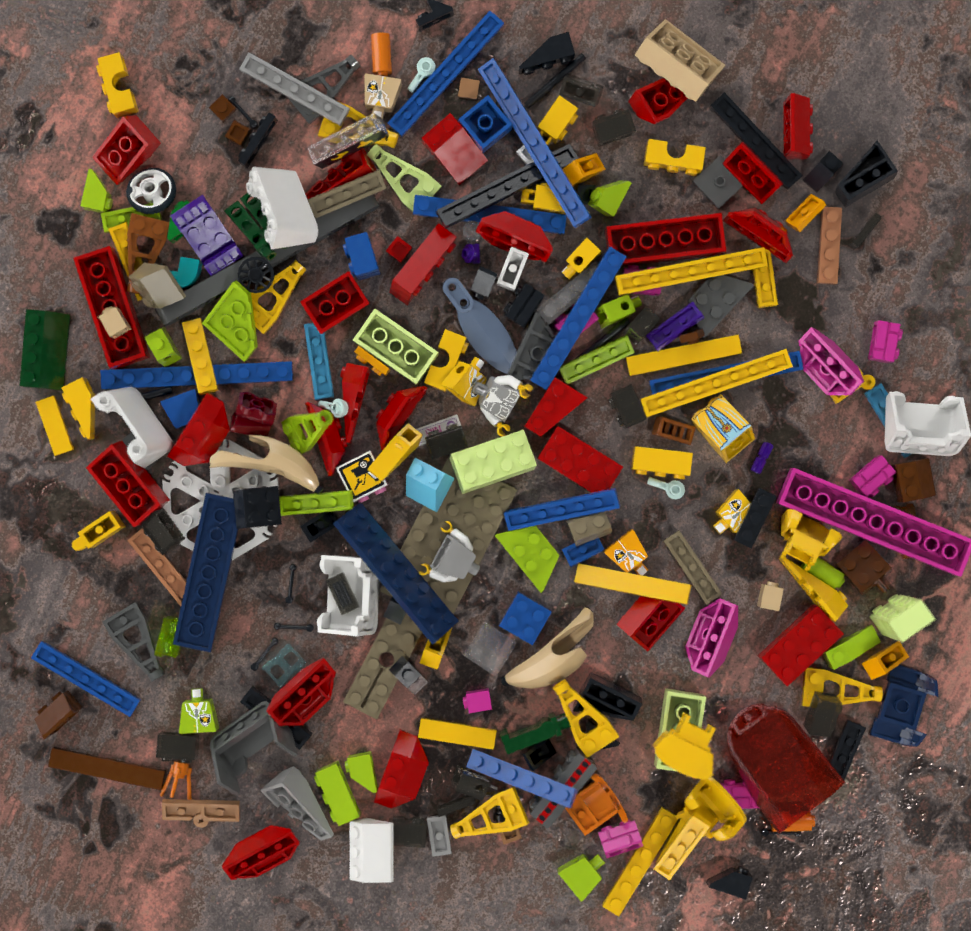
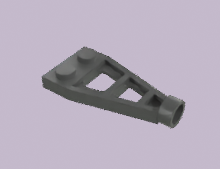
M349 55L342 62L320 71L301 82L310 87L316 84H323L327 89L326 95L335 99L353 73L361 66L352 55ZM334 72H338L341 80L335 87H330L325 80L326 77ZM288 98L309 125L321 116Z
M137 602L102 621L111 638L148 675L151 682L165 675L158 660L147 618ZM133 626L139 627L142 636L141 641L137 644H130L124 638V632ZM142 645H146L150 653V658L146 661H142L136 653V649Z

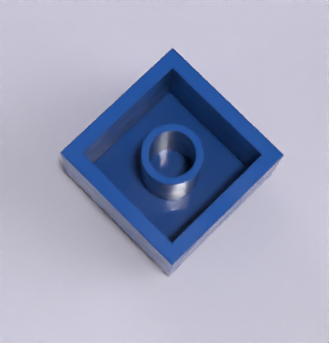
M489 95L458 119V122L482 153L486 152L512 130L513 125Z
M364 232L344 238L346 244H343V248L347 258L351 259L348 265L353 277L356 276L358 281L380 275L368 233Z
M518 591L501 619L499 626L533 645L552 611Z

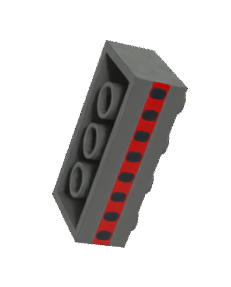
M576 747L575 750L571 749L565 756L566 761L563 765L559 764L553 771L554 776L551 780L577 789L578 793L596 771L597 766L595 761L590 757L587 758ZM534 795L529 801L530 815L547 829L550 828L566 808L538 795Z

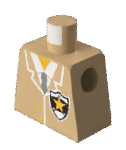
M365 73L366 109L373 110L372 120L382 122L384 112H393L402 87L401 79Z

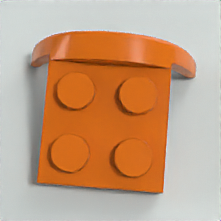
M593 774L591 778L594 781L576 794L572 808H565L585 836L617 813L623 823L628 821L621 802L607 782L598 774Z

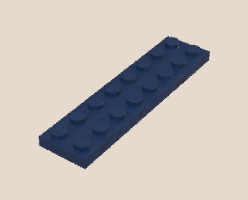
M211 493L205 494L173 645L212 652L239 530L236 528L234 498Z
M361 502L333 523L432 645L459 622Z

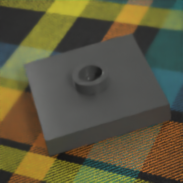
M721 155L692 181L717 209L743 187L722 164L725 159Z

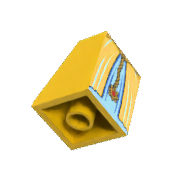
M721 394L718 397L712 398L704 409L698 410L693 415L692 421L694 426L725 463L729 462L755 440L751 425Z

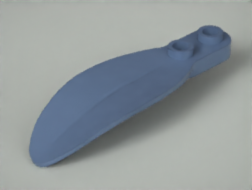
M446 279L442 285L443 292L456 308L459 324L467 340L485 361L497 370L507 374L517 352L507 330L490 309L470 296L458 279ZM453 283L455 285V289L453 291H450L448 287L450 284ZM462 299L466 300L465 306L460 305Z

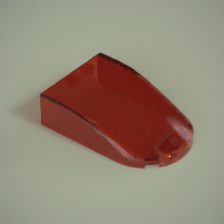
M754 704L742 709L731 721L726 739L729 754L752 798L778 834L820 805L846 783L797 721L785 710L777 706Z

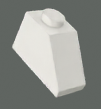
M514 247L510 248L497 281L498 286L513 292L515 291L529 253Z

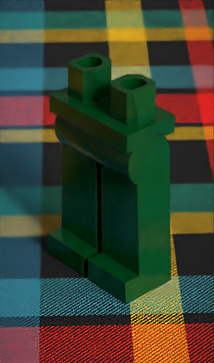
M246 193L240 200L261 225V229L238 200L224 210V212L253 244L261 257L264 256L271 261L277 254L271 249L269 242L265 240L264 232L268 226L267 216L262 212L260 199L254 197L247 203L248 199L252 196ZM240 208L239 210H237L235 213L232 214V212H233L234 209Z
M554 712L549 713V717H542L538 723L509 734L507 729L500 730V737L507 755L552 738L555 734L557 737L561 736V730L571 727L565 712L556 716Z

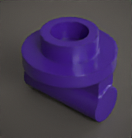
M480 244L465 245L462 250V257L466 263L480 264Z

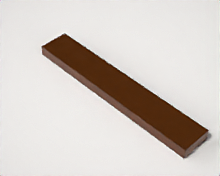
M53 747L51 750L48 767L156 790H162L166 770L56 747Z

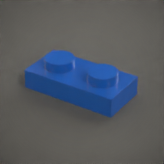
M599 538L576 546L574 543L562 549L570 567L605 551Z

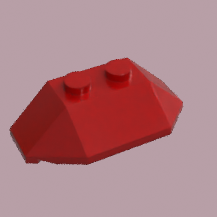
M751 208L729 212L724 218L723 222L759 246L769 250L772 255L784 263H787L792 258L793 252L787 229L783 227L781 222L768 217L767 213L763 210Z
M506 211L483 217L475 231L489 244L507 252L510 251L511 247L529 253L527 258L529 260L546 262L553 251V247L541 226Z
M426 386L399 390L396 394L392 393L386 401L388 406L385 410L381 409L376 416V419H378L376 425L381 450H384L394 436L402 429L428 390Z
M207 392L167 457L182 466L208 463L210 457L217 452L229 433L230 427L224 402Z
M310 402L305 403L308 413L324 410ZM333 414L332 423L317 441L328 476L335 474L336 467L339 466L346 453L345 447L348 446L345 436H341L339 431L342 428L340 419L335 418ZM311 420V423H312V425H313V427H314V429H315V431H316L315 425H314L313 421Z
M324 658L300 670L273 696L266 712L279 726L304 725L331 699L336 672Z
M403 730L399 731L374 803L392 809L416 799L429 764L418 736Z
M270 825L236 843L223 863L222 869L231 880L258 877L290 860L300 841L291 829Z

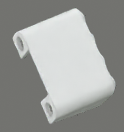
M252 167V170L249 172L250 178L248 183H246V189L248 194H251L252 197H257L262 203V212L268 219V226L264 236L266 242H269L271 249L316 242L318 226L296 171Z

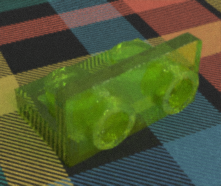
M164 617L154 653L155 656L163 657L166 655L174 658L178 656L180 646L173 645L178 618Z

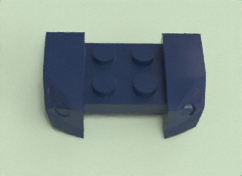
M899 664L888 672L886 679L888 684L878 717L874 718L869 735L909 747H918L927 735L916 730L927 694L938 697V682L926 673Z

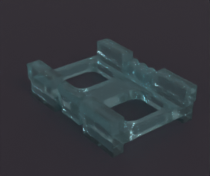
M290 644L279 651L280 653L262 667L277 683L279 688L295 670L298 671L306 664V661ZM290 651L299 659L293 666L289 665L284 659L285 655ZM276 664L284 670V674L279 679L275 678L270 672V669Z

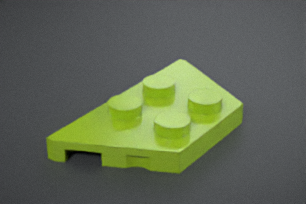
M536 525L496 534L495 537L539 592L542 593L560 556Z

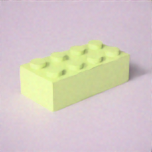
M376 309L373 310L353 339L356 344L417 386L439 355V352Z
M524 430L452 453L449 458L462 494L532 471L537 466Z
M895 594L890 597L886 605L876 607L872 610L873 614L869 616L883 636L900 642H904L935 620L921 599L901 594Z
M665 688L658 737L666 730L676 729L683 712L691 716L689 723L702 728L706 696L699 693ZM655 754L654 765L657 769L676 771L665 765Z

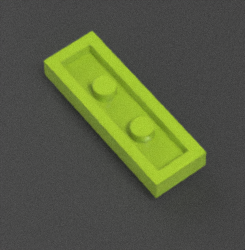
M153 203L145 204V206H153ZM130 207L101 213L104 232L110 233L108 229L127 222L129 226L131 213L162 220L161 213L144 214Z

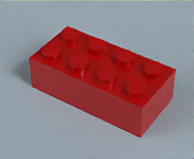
M559 426L556 427L537 460L590 493L610 489L623 468L617 462Z
M123 441L111 444L86 469L135 528L145 523L167 504L170 499L146 469L132 461L127 452L128 447Z
M812 604L757 656L788 687L844 633L819 606Z

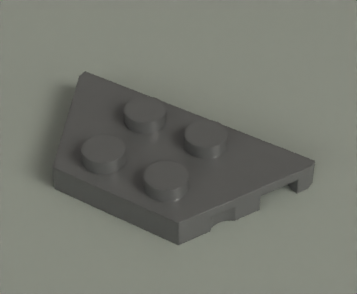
M726 275L711 277L689 298L688 304L694 302L705 317L697 323L698 329L703 328L705 336L701 337L702 339L754 286L752 283Z
M534 312L507 373V375H511L518 380H530L555 338L551 328L544 323L537 312Z

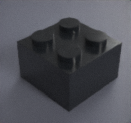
M278 486L233 490L237 529L282 525Z

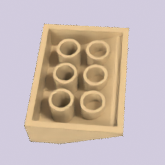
M666 19L645 38L635 53V56L638 57L641 63L650 66L657 75L663 76L669 81L671 86L680 89L688 99L695 102L725 67V64Z

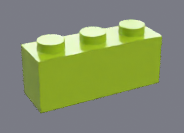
M339 761L318 769L314 779L317 786H321L324 792L322 797L325 804H329L331 808L330 816L332 821L337 822L338 826H341L359 818L361 811Z

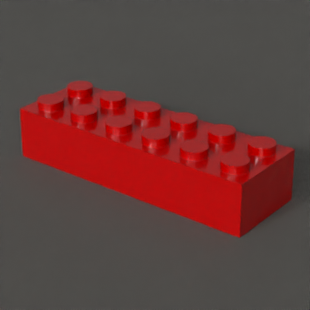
M722 213L607 226L605 229L607 249L610 246L627 256L621 267L723 255L726 252Z
M107 246L74 257V263L108 367L115 370L151 358L130 293L127 292V284L116 250L111 246ZM111 306L121 310L131 327V330L115 339L109 336L98 317L103 314V310Z

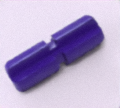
M763 442L758 452L759 456L756 457L751 471L757 474L762 472L766 463L765 460L768 459L773 449L772 444Z

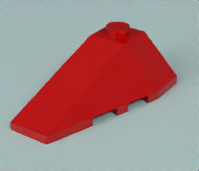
M662 78L636 90L628 102L638 118L656 124L669 118L688 98L680 89L671 86L668 80Z
M361 149L341 159L342 162L335 169L331 167L327 171L329 173L323 181H317L305 193L307 200L376 171V167L367 156L365 150Z
M347 363L346 367H342L340 378H343V400L348 404V413L344 416L346 442L351 444L371 370L365 366Z

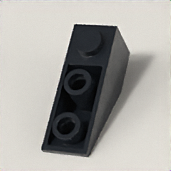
M569 32L552 36L546 40L519 66V75L523 73L524 75H530L537 69L547 70L558 63L565 65L572 62V59L575 57V51Z

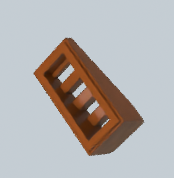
M657 416L652 435L691 445L696 427ZM671 424L672 428L670 431V435H668L669 426ZM679 426L680 428H679L678 436L675 437L676 431H677V427ZM685 428H686V429H687L686 437H685V439H682L684 430H685Z

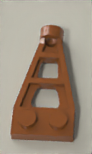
M131 213L127 231L129 276L135 272L134 264L136 257L145 258L151 264L156 263L166 243L170 222ZM139 236L152 238L155 241L150 253L143 254L137 250V238ZM129 279L127 292L140 295V293L133 288V283Z

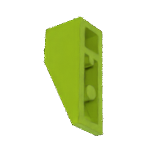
M869 625L835 642L823 653V656L829 668L835 670L859 657L881 641L873 625Z

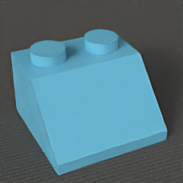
M414 458L406 474V496L438 512L455 478Z

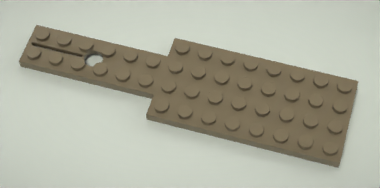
M449 455L441 471L455 479L438 512L423 505L401 548V552L417 571L426 573L427 568L421 564L426 563L430 566L446 535H450V533H444L441 530V527L444 530H449L450 525L445 522L449 521L453 529L457 528L469 538L473 546L472 552L476 555L474 563L479 565L517 489L500 481L462 494ZM467 573L464 579L458 578L456 581L441 582L431 578L429 574L421 575L453 614L473 577L472 574ZM382 584L379 591L392 597L389 591ZM407 613L401 625L386 618L343 701L375 719H378L398 680L389 669L402 656L408 661L422 634V631ZM384 652H389L394 656V663L389 667H384L379 662V657Z

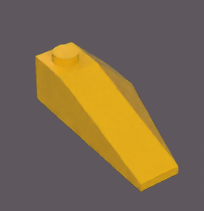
M786 557L784 559L779 558L814 604L819 606L832 621L838 620L849 606L845 602L847 600L846 596L841 591L837 592V590Z

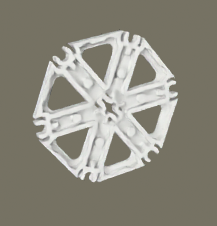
M224 439L223 445L217 450L238 453L255 459H263L229 440V447H227V439ZM174 461L172 463L176 464L179 468L169 466L174 471L173 476L164 475L170 482L162 479L163 492L170 499L163 506V524L171 520V523L165 525V529L171 526L175 529L170 537H175L179 534L174 541L193 551L195 543L187 538V532L199 525L206 493L234 498L233 490L278 486V477L272 481L270 479L274 478L277 474L272 473L269 475L267 472L252 470L231 483V467L210 468L209 483L187 471L186 466H182ZM174 488H179L199 499L200 502L175 515L171 511V491ZM268 526L251 528L255 532V537L239 548H234L232 561L268 540L269 538L263 534L265 533L270 536L273 534L268 531Z

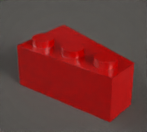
M555 377L524 428L541 437L588 397Z

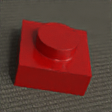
M397 236L386 252L402 263L413 247Z

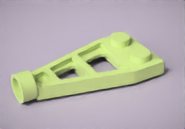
M377 144L367 154L377 165L401 202L412 212L415 195L434 197L442 188L428 173L391 155ZM390 162H394L402 168V171L395 178L386 170V166ZM405 174H410L419 181L410 193L405 192L400 185V179Z

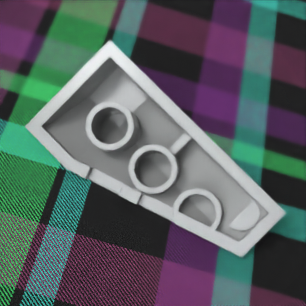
M294 766L280 772L260 790L276 807L281 805L289 812V817L292 819L295 817L302 821V826L322 841L333 837L334 833L307 780L300 770Z

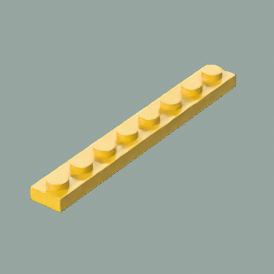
M762 247L615 276L619 296L767 267L768 263L765 248Z
M787 349L642 398L640 401L645 416L649 417L793 366Z

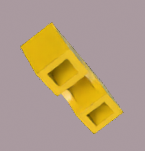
M118 52L97 58L99 65H96L99 76H102L104 81L101 86L104 94L109 99V102H106L109 112L116 118L139 112L134 93L130 89L119 91L116 88L120 78L129 76L124 57L121 53Z
M648 139L644 158V166H648V169L659 170V168H664L670 173L684 171L686 175L696 176L703 170L706 147L686 145L683 156L673 158L667 152V141Z
M445 329L438 348L448 353L450 357L449 362L441 368L431 365L424 384L444 392L447 391L441 384L457 363L460 362L461 353L465 354L469 345L466 342L467 337Z

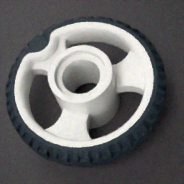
M159 168L143 169V171L137 172L130 179L126 189L127 199L131 206L140 213H160V211L166 210L174 201L176 196L175 181L165 170ZM141 180H143V181L140 183V187H137L136 185H137ZM167 181L169 192L166 198H163L160 185ZM143 196L146 202L153 203V206L141 205L135 199Z

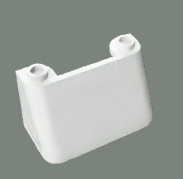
M125 387L104 391L91 398L99 410L105 411L107 414L109 412H116L122 416L136 436V439L127 448V452L135 464L146 468L168 453L173 447L171 437L136 388Z
M898 391L889 392L887 395L884 441L887 451L953 456L958 454L970 439L971 432L963 397L947 396L937 405L905 402V394Z
M321 555L320 569L324 574H329L327 612L322 613L317 619L318 633L349 636L374 634L378 625L380 580L361 557ZM340 580L343 581L352 601V604L348 601V606L344 602V608L332 586L333 583L336 585V582Z

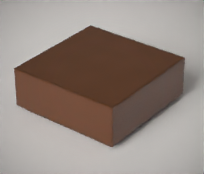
M233 120L225 138L243 147L252 130Z

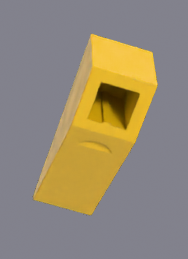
M81 377L62 387L64 392L62 396L65 402L70 404L72 408L71 414L76 421L78 420L82 436L93 440L95 439V404L91 398L96 395L87 378Z
M408 423L394 436L367 470L380 481H383L419 446L423 435Z

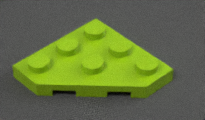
M237 280L233 281L202 324L245 362L258 347L251 293Z

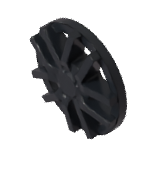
M250 257L241 263L238 269V281L249 292H264L273 283V267L267 260L261 257ZM251 260H254L255 267L253 268L249 264ZM256 260H260V261H262V262H264V263H262V264L258 267ZM245 264H247V266H248V268H249V270H241V269L243 268V266H244ZM267 264L269 269L263 272L261 268ZM270 271V272H271V279H270L269 277L265 276L264 274H266V273H268V272ZM241 272L248 273V277H241ZM263 278L270 281L268 285L262 282ZM242 280H249L248 285L245 286ZM251 282L256 283L254 290L249 288ZM258 283L264 286V288L257 290Z

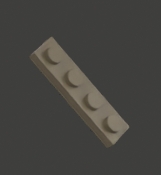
M378 169L308 199L315 218H318L387 188Z
M680 530L663 540L706 605L722 595Z

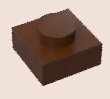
M223 94L209 107L223 123L237 110Z
M702 328L684 333L679 338L681 343L688 342V345L700 342L699 338L705 335Z

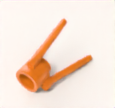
M175 760L174 764H171L170 772L160 792L161 797L164 795L172 775L175 778L171 789V798L174 797L178 779H184L186 775L187 800H192V768H189L188 762Z

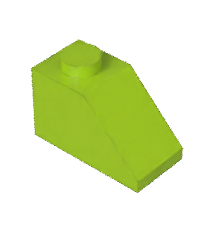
M88 169L80 206L85 210L94 212H108L113 204L111 194L99 175L94 170Z
M620 180L597 187L591 193L588 205L604 216L614 217L632 183Z
M372 752L349 755L347 761H345L346 773L350 772V777L372 793H376L378 785Z

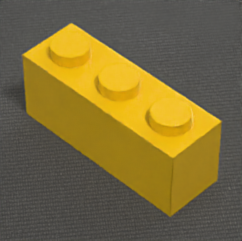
M635 446L633 447L631 470H636L635 474L647 475L648 471L655 472L654 476L658 477L674 474L673 478L685 479V476H690L693 453Z

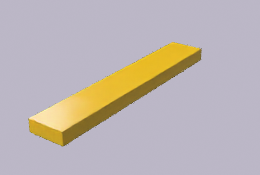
M739 335L659 350L658 352L654 351L626 357L629 376L738 355L742 354Z
M578 564L574 580L577 584L688 605L691 585L584 564Z

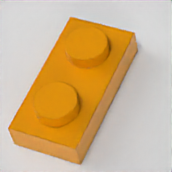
M810 194L785 222L787 226L800 233L826 204L824 200Z
M360 346L354 351L357 354L356 359L364 365L368 362L373 366L371 370L379 376L381 374L387 376L390 372L387 366Z

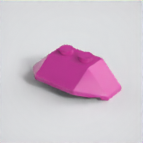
M811 327L798 341L803 370L826 395H852L864 382L858 366L833 340L815 328Z
M720 598L699 611L685 646L692 671L710 678L724 663L738 628V605Z

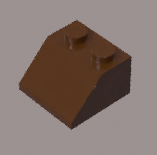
M929 458L891 465L896 471L893 475V481L898 502L904 503L936 496Z
M69 691L64 693L58 692L51 699L53 702L49 706L44 705L37 712L39 715L34 720L44 739L55 734L83 708Z

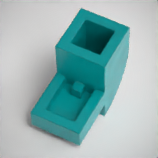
M180 257L178 272L171 270L170 272L182 290L189 289L198 282L203 263L198 259Z

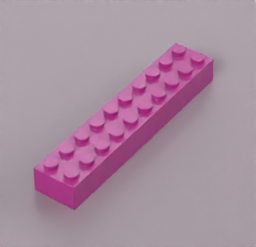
M795 468L789 469L776 501L778 505L796 510L803 515L955 576H962L971 554V539Z

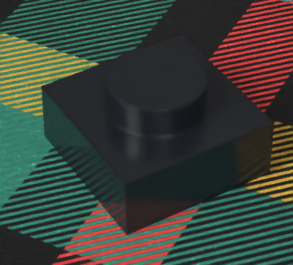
M575 185V191L583 204L588 205L590 195L595 190V185Z

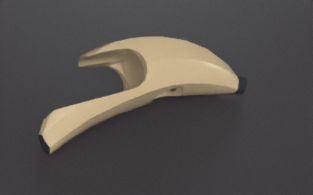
M249 435L251 442L261 445L269 451L268 456L263 459H255L219 450L210 457L208 462L209 468L238 467L279 474L315 492L317 495L324 488L319 485L317 475L311 463L299 451L282 441L266 436Z
M585 606L580 614L546 646L512 669L505 676H502L501 683L503 686L512 685L528 689L546 687L563 680L575 672L583 664L587 654L582 648L568 651L593 627L592 610Z

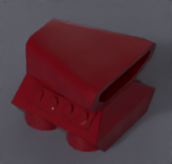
M240 392L236 410L231 417L229 431L245 435L268 437L275 420L277 403L269 398H259L250 392Z

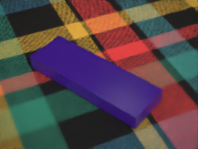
M691 302L646 336L658 352L705 317L695 303Z

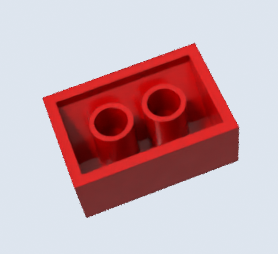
M790 93L783 102V155L788 160H806L813 153V142H810V135L813 133V123H810L813 105L810 104V98L796 93Z
M741 142L722 163L761 204L784 184L744 142Z
M349 271L300 301L320 334H323L370 304Z
M640 596L616 625L646 651H649L685 608L680 603Z

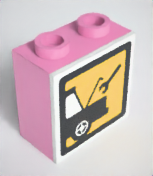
M368 451L336 467L346 489L352 490L354 502L362 503L369 499L368 495L374 492L378 495L386 491L385 487L389 485L386 478L380 481L367 470L375 460L372 451Z

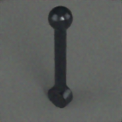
M230 96L228 100L250 122V126L256 128L257 122L252 120L240 107L234 96Z
M295 564L289 566L291 570L288 596L285 598L288 604L293 602L294 571L297 569Z
M278 622L274 624L275 630L280 628L302 629L308 632L314 630L312 624L307 626L281 625Z
M277 638L271 639V644L256 663L251 665L253 671L259 668V664L274 645L278 644Z
M763 828L761 834L765 837L769 834L795 835L799 837L801 836V831L772 832Z

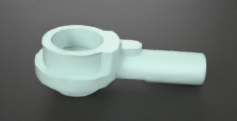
M424 57L418 61V73L407 88L410 92L413 93L422 79L431 76L435 71L436 65L431 58Z
M335 399L333 403L320 400L318 403L320 408L331 410L336 418H341L348 413V404L342 399Z
M652 477L648 478L647 484L665 490L671 499H680L685 493V487L680 481L674 480L666 483Z

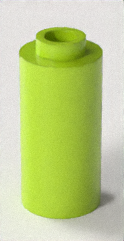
M820 557L817 558L816 563L808 571L834 589L836 587L839 589L845 581L843 578L844 573ZM802 563L801 568L805 569L807 564Z

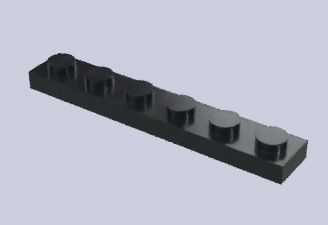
M725 92L710 105V108L733 133L751 148L779 177L787 190L803 176Z

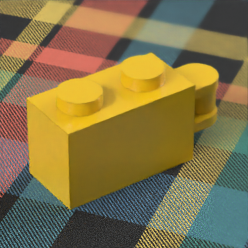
M560 95L537 127L541 135L548 138L545 141L547 145L551 141L555 144L558 140L562 141L568 132L566 130L568 125H573L579 117L577 115L578 108Z
M547 183L536 185V190H522L520 203L533 205V210L566 215ZM529 194L535 195L534 200H528Z
M109 511L79 531L80 537L72 542V548L76 551L84 550L87 547L88 549L95 548L126 526L116 511Z

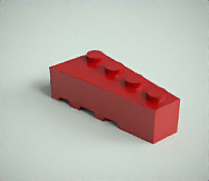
M438 223L392 280L389 293L408 306L412 299L420 293L424 283L432 278L436 267L439 268L443 264L445 255L447 253L451 254L455 249L457 236Z

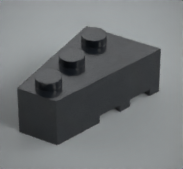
M878 140L837 185L835 193L844 207L851 205L895 178L898 170Z
M592 672L588 675L579 692L599 712L612 718L634 721L642 706V697ZM575 700L573 711H583L584 707Z

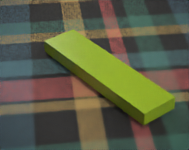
M625 335L563 364L559 372L564 383L568 385L635 352L628 335Z
M352 490L322 492L319 495L310 493L279 496L281 516L346 511L354 508Z

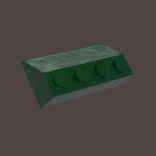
M26 309L19 386L62 390V387L65 385L70 314Z

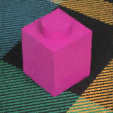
M489 688L466 692V697H463L464 708H468L469 713L492 710Z

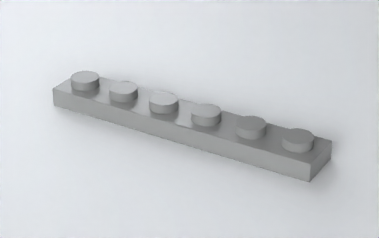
M249 52L240 67V71L340 127L350 111L345 105Z

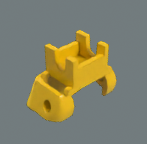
M788 509L781 516V536L784 537L787 543L780 558L784 559L787 554L807 564L804 570L808 572L811 566L816 563L817 558L825 556L843 537L838 531L832 528L829 530L820 523L803 516L802 513Z
M683 712L676 729L666 730L656 739L652 745L655 748V754L665 765L684 775L697 779H709L713 773L714 754L708 745L716 728L708 724L704 730L689 723L691 716Z
M712 777L701 779L685 799L684 809L675 816L677 819L682 818L687 823L694 812H696L711 823L704 836H707L709 839L714 837L719 841H725L734 837L747 820L745 813L734 798ZM718 821L724 823L721 829L710 832Z

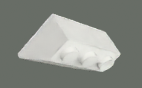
M371 818L350 821V880L362 883L393 882V823Z

